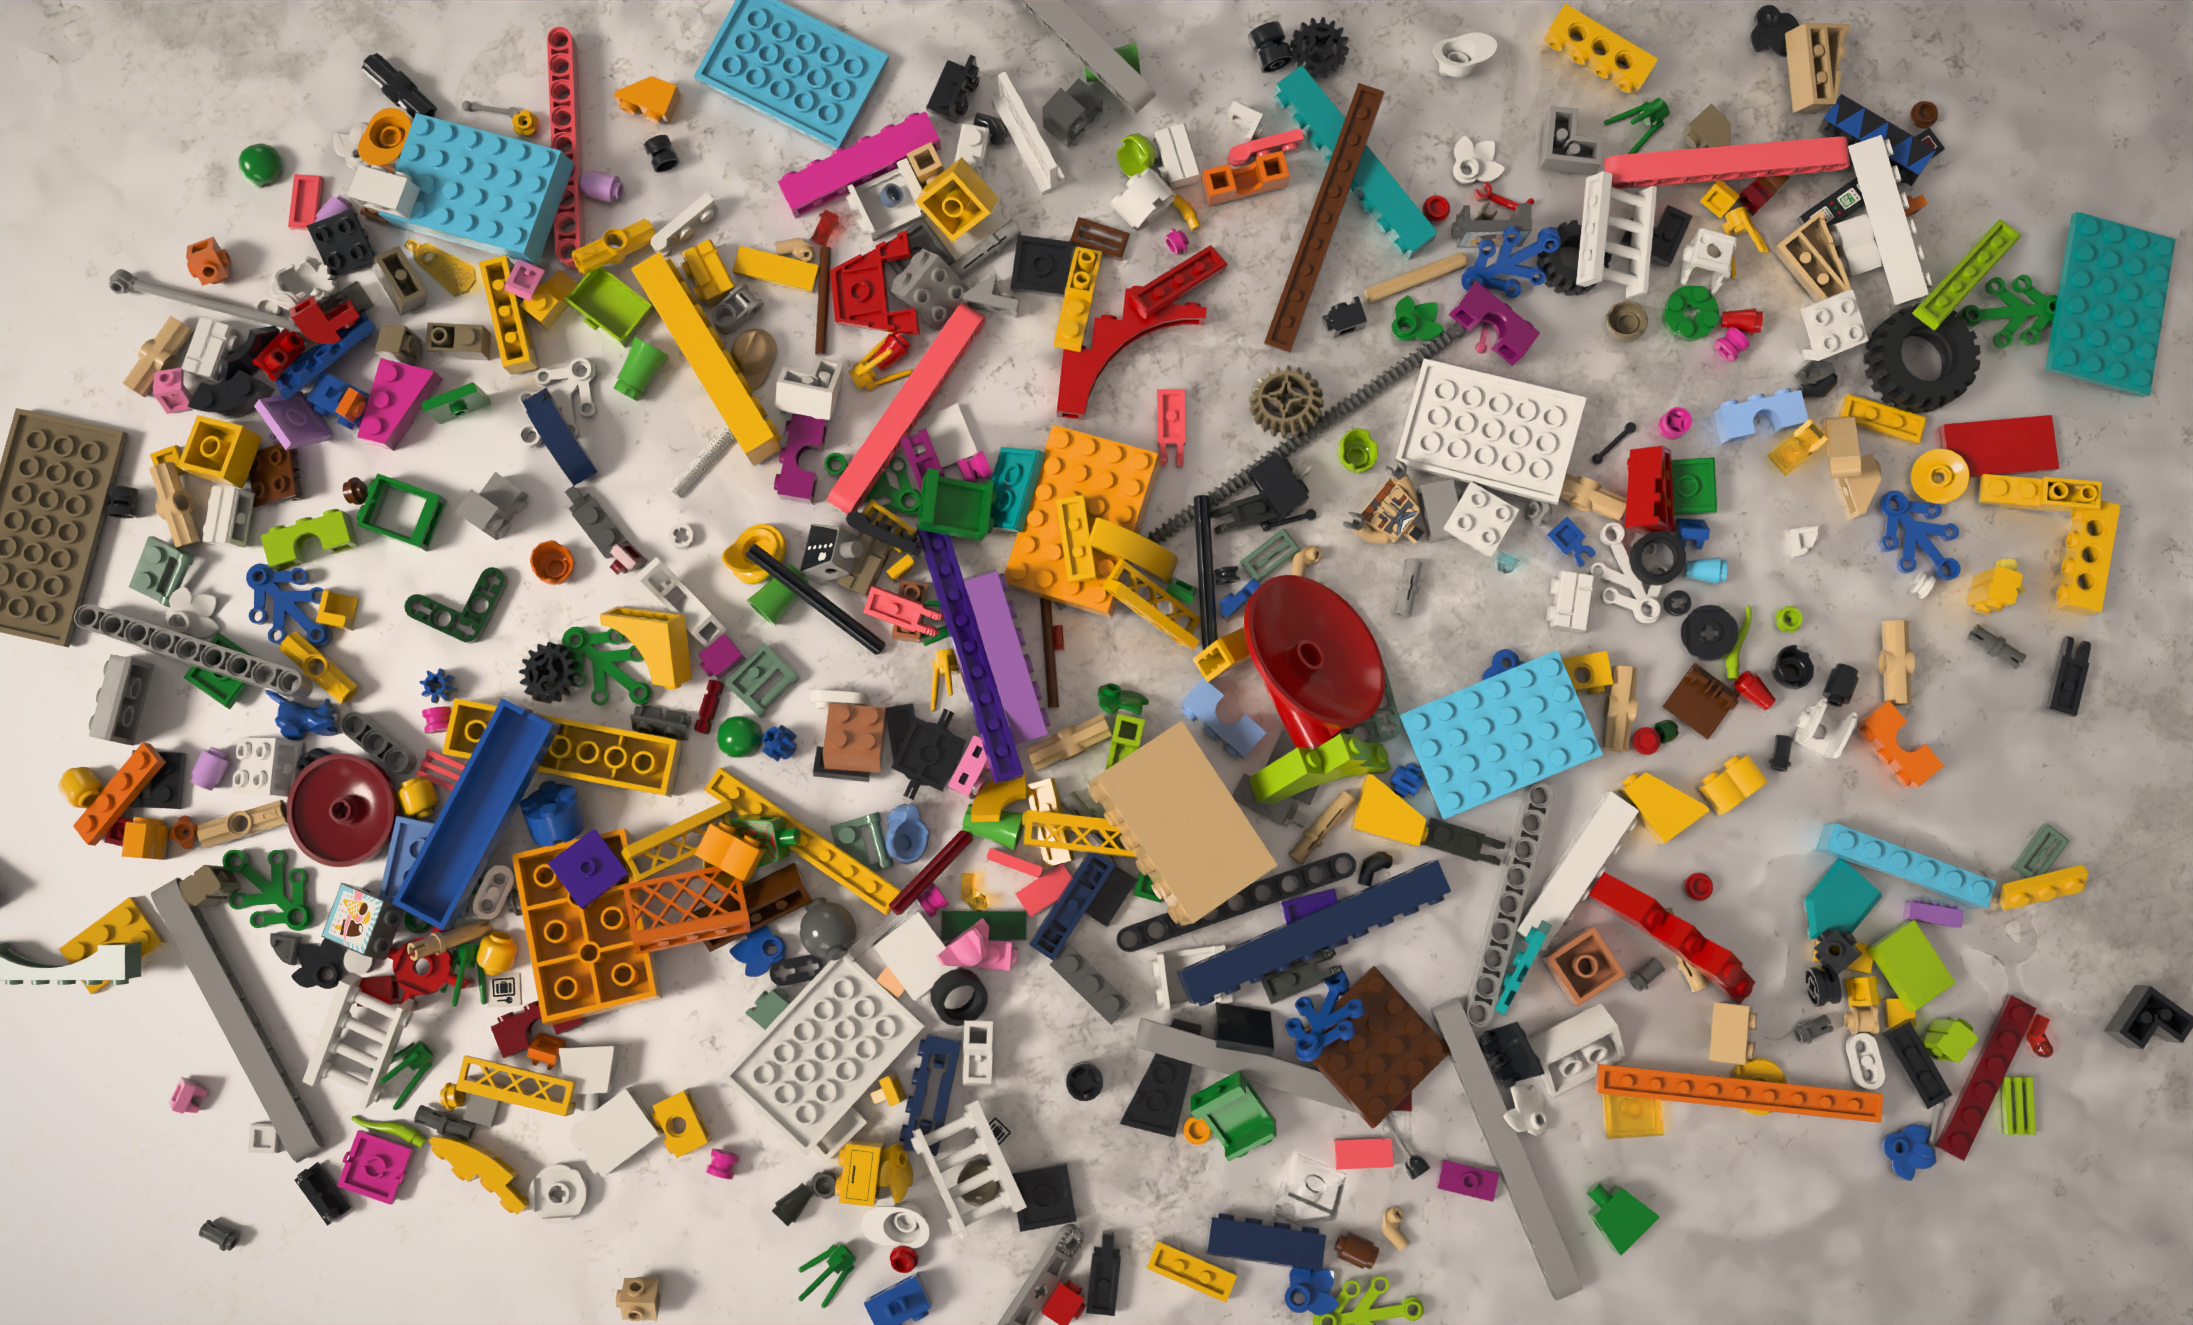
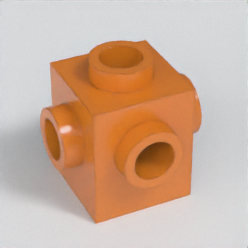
M214 236L187 246V267L193 278L198 277L202 286L209 283H221L229 276V266L232 264L231 258L225 249L221 250Z

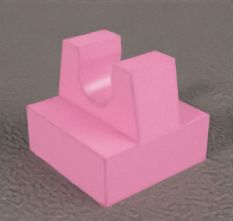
M181 1076L169 1101V1105L172 1111L184 1114V1112L198 1113L200 1107L195 1103H191V1099L197 1095L206 1097L207 1090L194 1083L193 1080Z

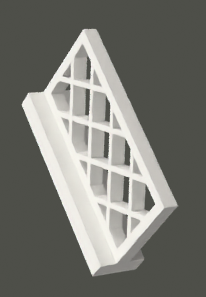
M1006 72L999 74L1000 95L991 99L992 105L1043 196L1066 184V179L1017 89L1014 88Z

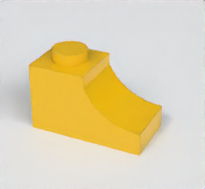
M559 269L547 282L538 286L531 301L524 299L519 306L527 315L549 331L569 306L564 298L571 294L578 283Z

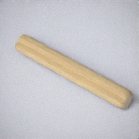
M1459 252L1365 289V298L1368 303H1373L1467 266V258L1463 252Z

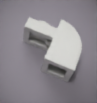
M964 1021L963 1086H992L993 1021Z

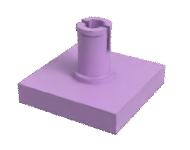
M302 391L296 392L287 401L282 395L259 399L254 405L272 430L269 436L270 440H274V445L281 443L285 450L325 442L333 435L319 414L312 410L314 407L306 400L307 398Z

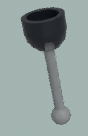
M1387 1115L1380 1124L1386 1126L1406 1156L1405 1170L1410 1179L1413 1180L1430 1169V1166L1421 1156L1411 1155L1390 1124L1391 1120Z

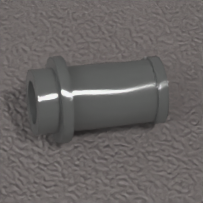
M1652 957L1636 973L1631 972V977L1628 981L1638 992L1646 991L1648 989L1647 985L1664 972L1665 967L1657 958Z
M1821 1015L1805 1024L1802 1022L1798 1023L1793 1032L1800 1044H1810L1812 1039L1832 1032L1833 1026H1827L1831 1024L1830 1019L1826 1015Z
M210 1219L203 1223L198 1233L199 1237L218 1245L221 1251H231L239 1240L236 1230H227Z

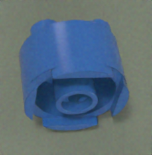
M546 781L539 786L538 790L521 800L519 804L533 842L538 845L554 846V841L561 839L566 843L576 838L585 829V813L577 791L572 786L556 784L554 781Z

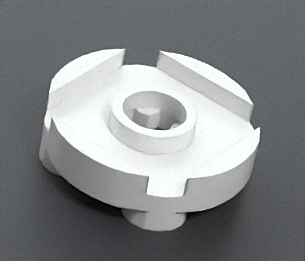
M555 1164L545 1168L530 1184L528 1193L529 1203L532 1210L548 1223L561 1224L572 1220L583 1211L588 1200V1185L583 1173L579 1169L566 1164ZM557 1186H561V1189L566 1192V1196L562 1197V1202H557V1198L551 1195V1192L556 1190Z

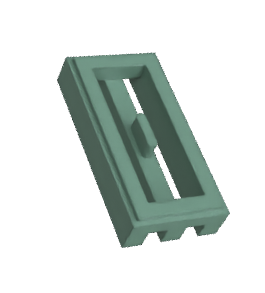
M1283 528L1242 559L1240 564L1252 578L1254 577L1260 582L1301 549ZM1281 537L1286 540L1255 565L1251 566L1249 564L1251 560ZM1289 545L1292 549L1259 575L1256 573L1260 567Z
M2045 823L2040 827L2011 868L2020 872V875L2024 878L2046 874L2070 840L2048 823ZM2047 833H2050L2026 867H2023ZM2054 840H2059L2035 874H2032L2031 871L2047 852Z

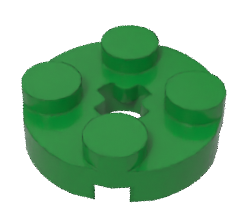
M1684 286L1675 290L1668 297L1662 310V320L1667 331L1673 336L1677 335L1683 338L1684 341H1697L1706 337L1719 322V308L1715 298L1704 286ZM1687 307L1695 309L1697 313L1695 320H1692L1690 316L1685 317L1684 313L1687 311Z

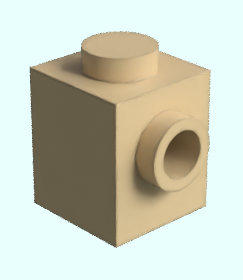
M931 142L907 153V157L922 188L945 171Z

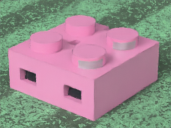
M973 736L948 784L951 790L969 799L972 798L973 794L977 795L983 788L985 781L982 776L985 770L991 771L981 738Z

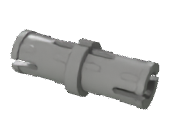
M1406 559L1404 561L1405 565L1401 583L1397 584L1399 593L1394 614L1411 617L1415 594L1419 593L1420 587L1417 584L1423 563L1413 559Z

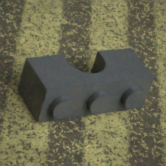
M1070 944L1050 963V966L1111 1025L1131 1005Z

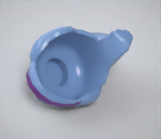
M913 803L898 805L887 816V823L889 825L885 836L887 852L891 857L897 858L900 863L904 864L915 863L922 858L928 846L931 832L919 818L918 807Z

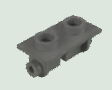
M642 704L641 707L636 706L634 715L631 714L630 716L632 730L638 733L655 734L675 740H688L687 727H690L692 717L687 716L685 712L667 709L665 718H660L662 708Z

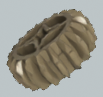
M1289 365L1282 372L1279 367H1276L1275 374L1273 375L1266 370V380L1258 378V386H1252L1251 392L1253 396L1249 398V404L1251 405L1250 414L1255 416V424H1261L1263 432L1270 430L1273 438L1278 432H1281L1284 440L1287 437V433H1292V436L1295 438L1298 436V430L1306 434L1308 431L1307 425L1315 427V418H1320L1322 415L1320 408L1324 406L1322 399L1323 391L1321 388H1318V381L1316 379L1311 380L1312 376L1309 371L1302 375L1300 367L1294 372L1291 371ZM1292 387L1302 390L1307 396L1294 392ZM1287 394H1288L1289 400H1288V403L1286 404V409L1284 410V404H1285V401L1287 400ZM1266 409L1280 413L1281 418L1271 415Z

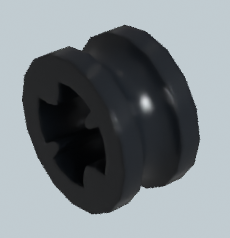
M1238 566L1215 569L1214 574L1218 576V579L1215 580L1216 585L1240 581V577L1236 575V572L1239 570Z
M1682 590L1671 592L1664 598L1663 602L1665 611L1674 617L1688 612L1692 604L1690 596ZM1672 597L1674 599L1681 598L1683 600V603L1681 604V606H1683V609L1679 607L1674 609L1671 604L1674 603V601L1671 600Z

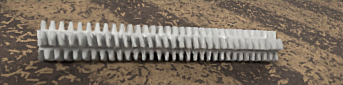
M725 426V429L723 428L720 434L718 433V436H715L711 444L709 443L706 449H703L704 452L701 451L702 454H699L696 457L697 459H694L692 464H689L690 467L688 466L685 472L683 471V474H680L681 477L678 476V479H675L671 487H668L676 497L681 498L680 495L683 496V493H686L685 490L688 491V488H691L690 485H693L691 482L695 483L693 479L697 481L696 477L700 478L699 475H703L701 472L705 473L706 467L709 468L708 464L712 465L710 461L714 463L712 459L717 460L715 457L718 458V455H721L720 452L723 453V450H726L725 447L728 448L726 445H730L728 441L732 443L731 439L735 440L729 427Z

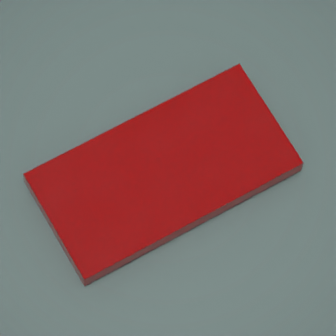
M2052 415L1953 423L1940 426L1943 449L1951 450L1964 459L1969 469V478L1981 477L1983 474L2010 475L2059 469Z

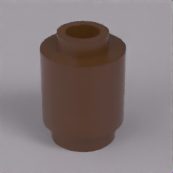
M1347 1231L1345 1235L1340 1234L1334 1250L1338 1251L1337 1258L1361 1269H1364V1267L1371 1269L1379 1253V1248L1374 1246V1242L1351 1231Z

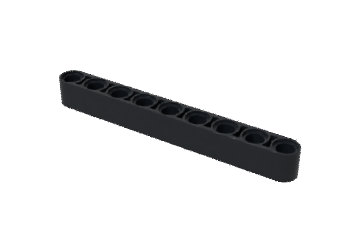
M1338 853L1254 882L1237 893L1243 899L1241 909L1238 911L1232 910L1227 900L1216 908L1217 914L1212 920L1202 917L1185 929H1179L1168 912L1126 926L1117 933V945L1125 952H1134L1348 878L1356 870V861L1348 853ZM1339 858H1345L1349 863V869L1344 874L1339 873L1335 868V863ZM1312 867H1318L1322 871L1323 877L1318 883H1314L1309 879L1308 873ZM1286 876H1291L1296 881V888L1292 892H1287L1282 887V880ZM1260 885L1266 886L1270 891L1269 898L1266 901H1259L1255 896V890ZM1153 922H1159L1163 926L1164 932L1159 938H1152L1148 934V926ZM1126 931H1132L1137 936V942L1133 947L1127 948L1121 943V936Z

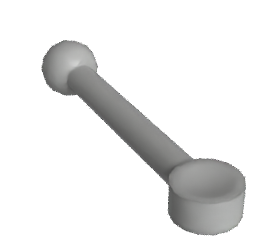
M470 101L462 103L464 111L479 110L505 114L511 119L515 114H519L516 107L502 109L476 105Z
M1944 1100L1935 1105V1113L1927 1144L1934 1153H1936L1933 1145L1941 1109L1945 1107Z

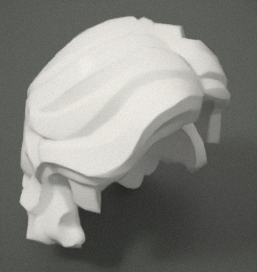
M307 256L300 262L298 270H295V265L292 263L275 272L269 292L275 303L289 310L313 295L319 304H322L330 299L332 295L337 294L338 287L336 286L337 282L333 281L335 276L330 274V268L323 262H319L316 258Z

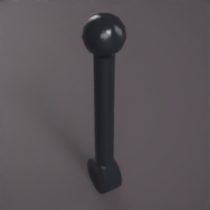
M1627 423L1623 432L1599 454H1594L1592 456L1593 463H1602L1603 457L1627 434L1635 432V423Z
M1309 509L1305 514L1285 518L1280 522L1279 520L1261 523L1260 528L1262 531L1267 532L1272 527L1303 519L1312 521L1316 518V511Z

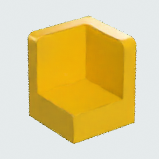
M324 589L316 622L325 626L352 631L359 599Z

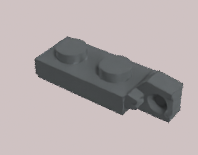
M574 485L565 491L573 503L569 507L572 516L606 559L612 555L610 551L616 544L628 542L594 497L592 498L589 493L583 497Z

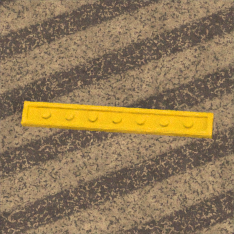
M719 767L704 791L720 802L728 799L732 810L739 815L782 816L786 829L798 828L801 835L800 844L789 846L790 850L886 916L889 915L891 912L889 903L901 892L900 889Z

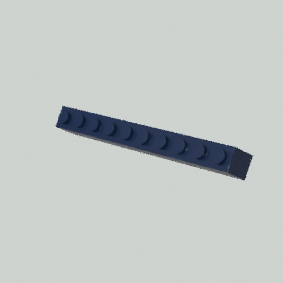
M1431 860L1176 972L1189 1003H1198L1199 1007L1215 1001L1214 995L1221 992L1229 995L1240 990V984L1250 980L1251 984L1264 980L1267 978L1265 973L1276 969L1278 973L1291 968V962L1301 958L1302 961L1314 958L1318 955L1317 950L1327 946V949L1331 950L1343 945L1342 939L1351 935L1353 939L1369 933V927L1376 924L1379 928L1394 922V916L1403 913L1404 917L1419 911V905L1428 902L1429 906L1445 900L1443 895L1451 892V889L1439 861Z

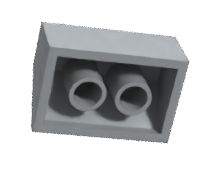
M110 654L109 660L106 661L103 668L104 680L102 687L99 688L96 694L97 706L95 714L89 720L88 728L90 732L88 737L133 746L155 664L126 656Z

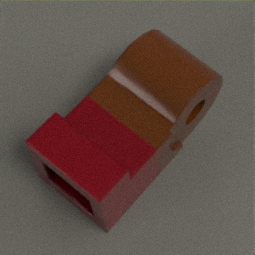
M1790 176L1758 177L1739 194L1740 197L1737 199V202L1742 207H1746L1747 211L1753 216L1775 195L1777 190Z

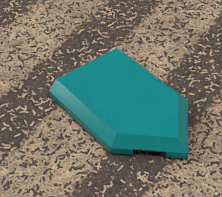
M1837 859L1804 899L1809 925L1807 928L1808 939H1816L1827 928H1830L1833 932L1839 927L1842 931L1847 929L1852 934L1881 899V892L1846 861Z

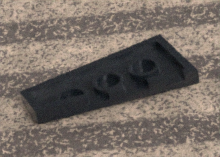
M1175 1018L1170 1024L1171 1027L1200 1035L1202 1025ZM1155 1053L1119 1124L1175 1138L1193 1064Z

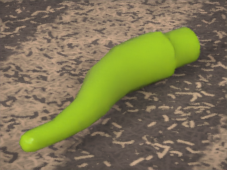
M1749 605L1746 607V617L1742 627L1738 631L1737 644L1731 654L1726 656L1725 669H1727L1728 680L1739 679L1740 649L1748 634L1752 617L1751 606Z
M352 1116L351 1118L352 1121L368 1130L395 1134L420 1149L427 1142V1138L419 1134L418 1130L405 1123L394 1121L375 1123L364 1121L357 1116Z

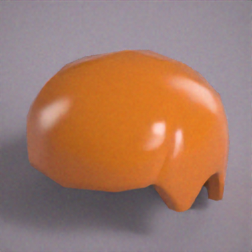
M554 540L539 543L532 550L530 557L531 568L540 581L555 586L556 584L560 585L567 582L573 575L575 561L568 548Z

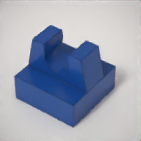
M1676 518L1675 530L1677 538L1684 545V549L1686 542L1689 539H1694V547L1702 550L1705 540L1709 539L1710 528L1706 522L1701 519Z

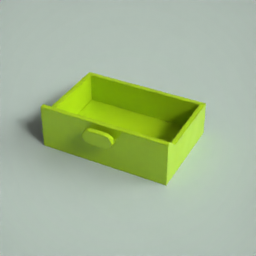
M603 267L587 273L571 294L564 298L570 307L585 317L584 323L595 331L599 328L624 348L655 311L652 304Z
M1915 920L1900 923L1898 927L1866 948L1907 1011L1920 1009L1956 983Z

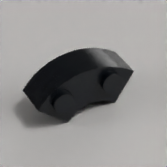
M238 370L233 378L222 384L211 385L201 382L188 407L206 417L235 419L256 411L254 405L257 401L271 397L275 389Z

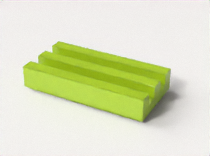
M2004 1077L2001 1083L2003 1133L2006 1135H2036L2033 1077ZM2011 1083H2014L2016 1128H2013ZM2023 1093H2024L2025 1128H2024V1114H2023Z

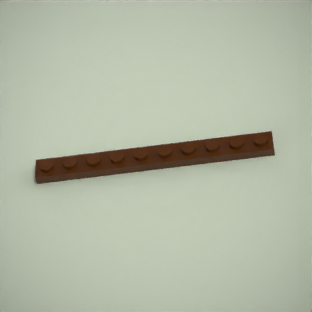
M1361 83L1357 85L1264 345L1291 353L1385 91Z

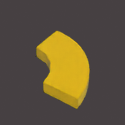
M1023 771L1024 775L1022 778L997 784L992 780L986 784L973 801L971 822L1000 821L1001 812L1007 805L1014 801L1026 799L1025 771Z

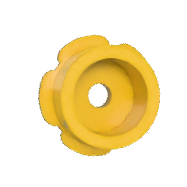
M522 110L520 114L517 113L512 118L513 130L516 134L524 137L534 135L539 126L538 117L529 110Z
M452 1082L446 1083L440 1091V1102L449 1111L463 1106L465 1102V1092L456 1090L457 1084H452Z

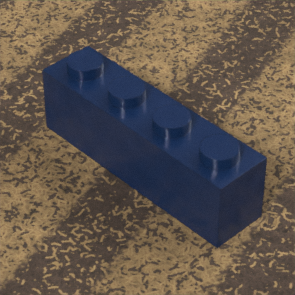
M1217 1213V1218L1212 1217L1209 1220L1205 1250L1207 1255L1316 1272L1322 1271L1326 1235L1319 1234L1318 1228L1303 1226L1302 1231L1291 1230V1224L1274 1222L1273 1227L1262 1225L1263 1220L1245 1218V1222L1234 1221V1215Z

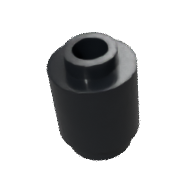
M1839 663L1836 664L1834 669H1831L1822 693L1827 699L1828 704L1842 707L1843 704L1850 703L1859 680L1856 668Z

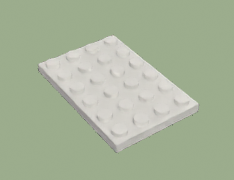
M1424 359L1396 459L1404 462L1407 468L1466 483L1473 482L1478 486L1558 505L1586 397Z
M846 954V956L839 960H831L722 1075V1078L796 1148L807 1156L925 1026Z

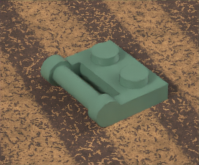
M148 536L128 587L170 608L169 599L172 593L180 588L188 566L193 564L195 556L185 550L175 548L174 545L155 536ZM175 558L178 562L167 589L163 592L161 590Z
M763 643L724 683L752 711L762 718L767 713L765 710L792 683L795 684L800 677ZM780 670L784 676L756 702L752 696Z
M879 812L830 826L835 846L873 872L894 867L892 858L889 859L879 821H881ZM865 825L869 827L878 862L873 864L870 863L861 827Z

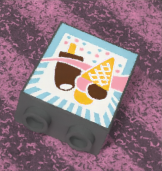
M1520 203L1510 220L1473 221L1470 218V205H1464L1460 214L1456 215V221L1452 222L1451 236L1452 239H1456V248L1478 247L1483 239H1491L1494 241L1495 247H1501L1504 240L1503 232L1508 226L1519 228L1521 240L1513 247H1521L1532 231L1531 203ZM1511 233L1507 237L1513 238L1517 234Z
M341 882L321 937L361 955L386 960L404 910L392 904V901L369 893L370 890Z

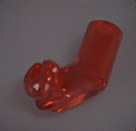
M2036 1014L2026 1038L2037 1056L2049 1058L2054 1052L2053 1046L2045 1035L2050 1019Z

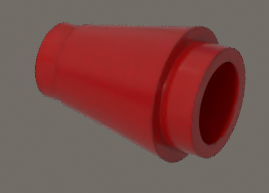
M1756 308L1723 311L1721 328L1729 329L1734 327L1742 333L1752 336L1754 333H1761L1763 311H1756Z
M889 333L871 360H874L886 350L891 349L892 354L877 364L884 371L908 354V349L912 345L900 333H893L892 335Z
M1747 670L1733 684L1738 695L1761 707L1764 711L1769 709L1776 701V698L1757 673H1751Z

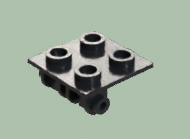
M353 208L306 225L324 264L330 268V274L334 276L372 263L376 254L367 241L369 237L365 236V228H361L357 218L358 213H354Z
M1518 1022L1487 1030L1484 1032L1485 1034L1479 1036L1481 1041L1479 1043L1486 1057L1490 1056L1487 1058L1488 1062L1499 1059L1491 1068L1493 1070L1501 1067L1494 1073L1500 1085L1504 1084L1506 1089L1514 1086L1517 1081L1545 1074L1538 1056L1533 1052L1527 1041L1526 1034Z

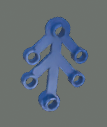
M1508 226L1503 232L1504 240L1494 264L1486 267L1488 258L1494 256L1496 247L1493 240L1483 239L1478 245L1479 253L1474 266L1468 267L1462 274L1461 283L1463 288L1468 290L1475 283L1471 281L1479 279L1477 282L1480 285L1490 289L1505 291V295L1509 298L1519 296L1521 293L1520 282L1517 279L1506 281L1494 278V276L1500 273L1528 278L1533 285L1543 284L1546 280L1544 268L1517 264L1543 251L1548 253L1556 251L1561 244L1559 231L1553 227L1543 228L1538 233V241L1511 254L1513 246L1520 242L1521 234L1518 227ZM1511 233L1517 234L1513 238L1507 237ZM1548 241H1554L1553 243L1545 244ZM1486 246L1492 247L1490 250H1483ZM1535 274H1541L1538 278L1533 277ZM1512 286L1517 287L1515 290H1508Z
M1889 491L1884 494L1880 500V509L1887 518L1885 536L1879 541L1880 548L1885 552L1895 550L1899 546V539L1896 537L1898 521L1905 527L1902 558L1897 561L1896 565L1898 571L1907 574L1915 570L1916 561L1914 557L1917 543L1935 565L1934 571L1938 579L1950 581L1958 577L1961 571L1958 561L1953 558H1944L1926 535L1940 536L1944 541H1951L1958 537V527L1952 523L1940 525L1915 521L1908 513H1920L1926 519L1931 520L1940 516L1942 512L1940 504L1908 501L1907 497L1899 491ZM1890 501L1896 502V510L1890 507ZM1929 506L1935 509V515H1931L1928 512ZM1946 528L1952 530V537L1946 535ZM1887 538L1891 539L1893 542V546L1891 548L1888 547L1885 543ZM1904 560L1910 563L1909 569L1903 567ZM1942 566L1948 568V575L1942 573Z
M262 563L250 567L246 574V581L249 587L254 589V608L250 610L248 617L254 624H265L269 618L268 612L265 610L266 593L274 599L273 628L268 632V639L272 643L281 644L288 636L285 630L286 612L307 632V640L313 646L323 648L331 643L333 637L331 630L324 625L315 624L294 603L313 602L320 605L321 599L316 601L315 594L319 591L323 593L324 589L314 587L310 591H282L275 584L292 582L299 586L305 585L309 581V573L306 570L294 568L292 571L274 572L272 568ZM262 572L264 577L260 582H257L256 576ZM302 572L303 579L296 581V574ZM261 611L262 618L256 621L255 614ZM320 630L322 635L320 639L315 640L314 633ZM277 631L282 633L279 640L274 639V634Z
M1344 971L1325 979L1329 992L1319 1014L1314 1010V1005L1309 997H1301L1295 1002L1298 1013L1301 1016H1305L1313 1027L1310 1034H1306L1299 1018H1292L1285 1024L1289 1036L1295 1037L1297 1040L1295 1053L1301 1061H1313L1322 1054L1324 1047L1339 1038L1350 1040L1356 1034L1352 1022L1342 1020L1349 1016L1353 1019L1363 1016L1365 1008L1361 1000L1352 999L1346 1006L1333 1012L1339 996H1342L1349 990L1350 982ZM1340 1022L1335 1029L1323 1035L1324 1030Z

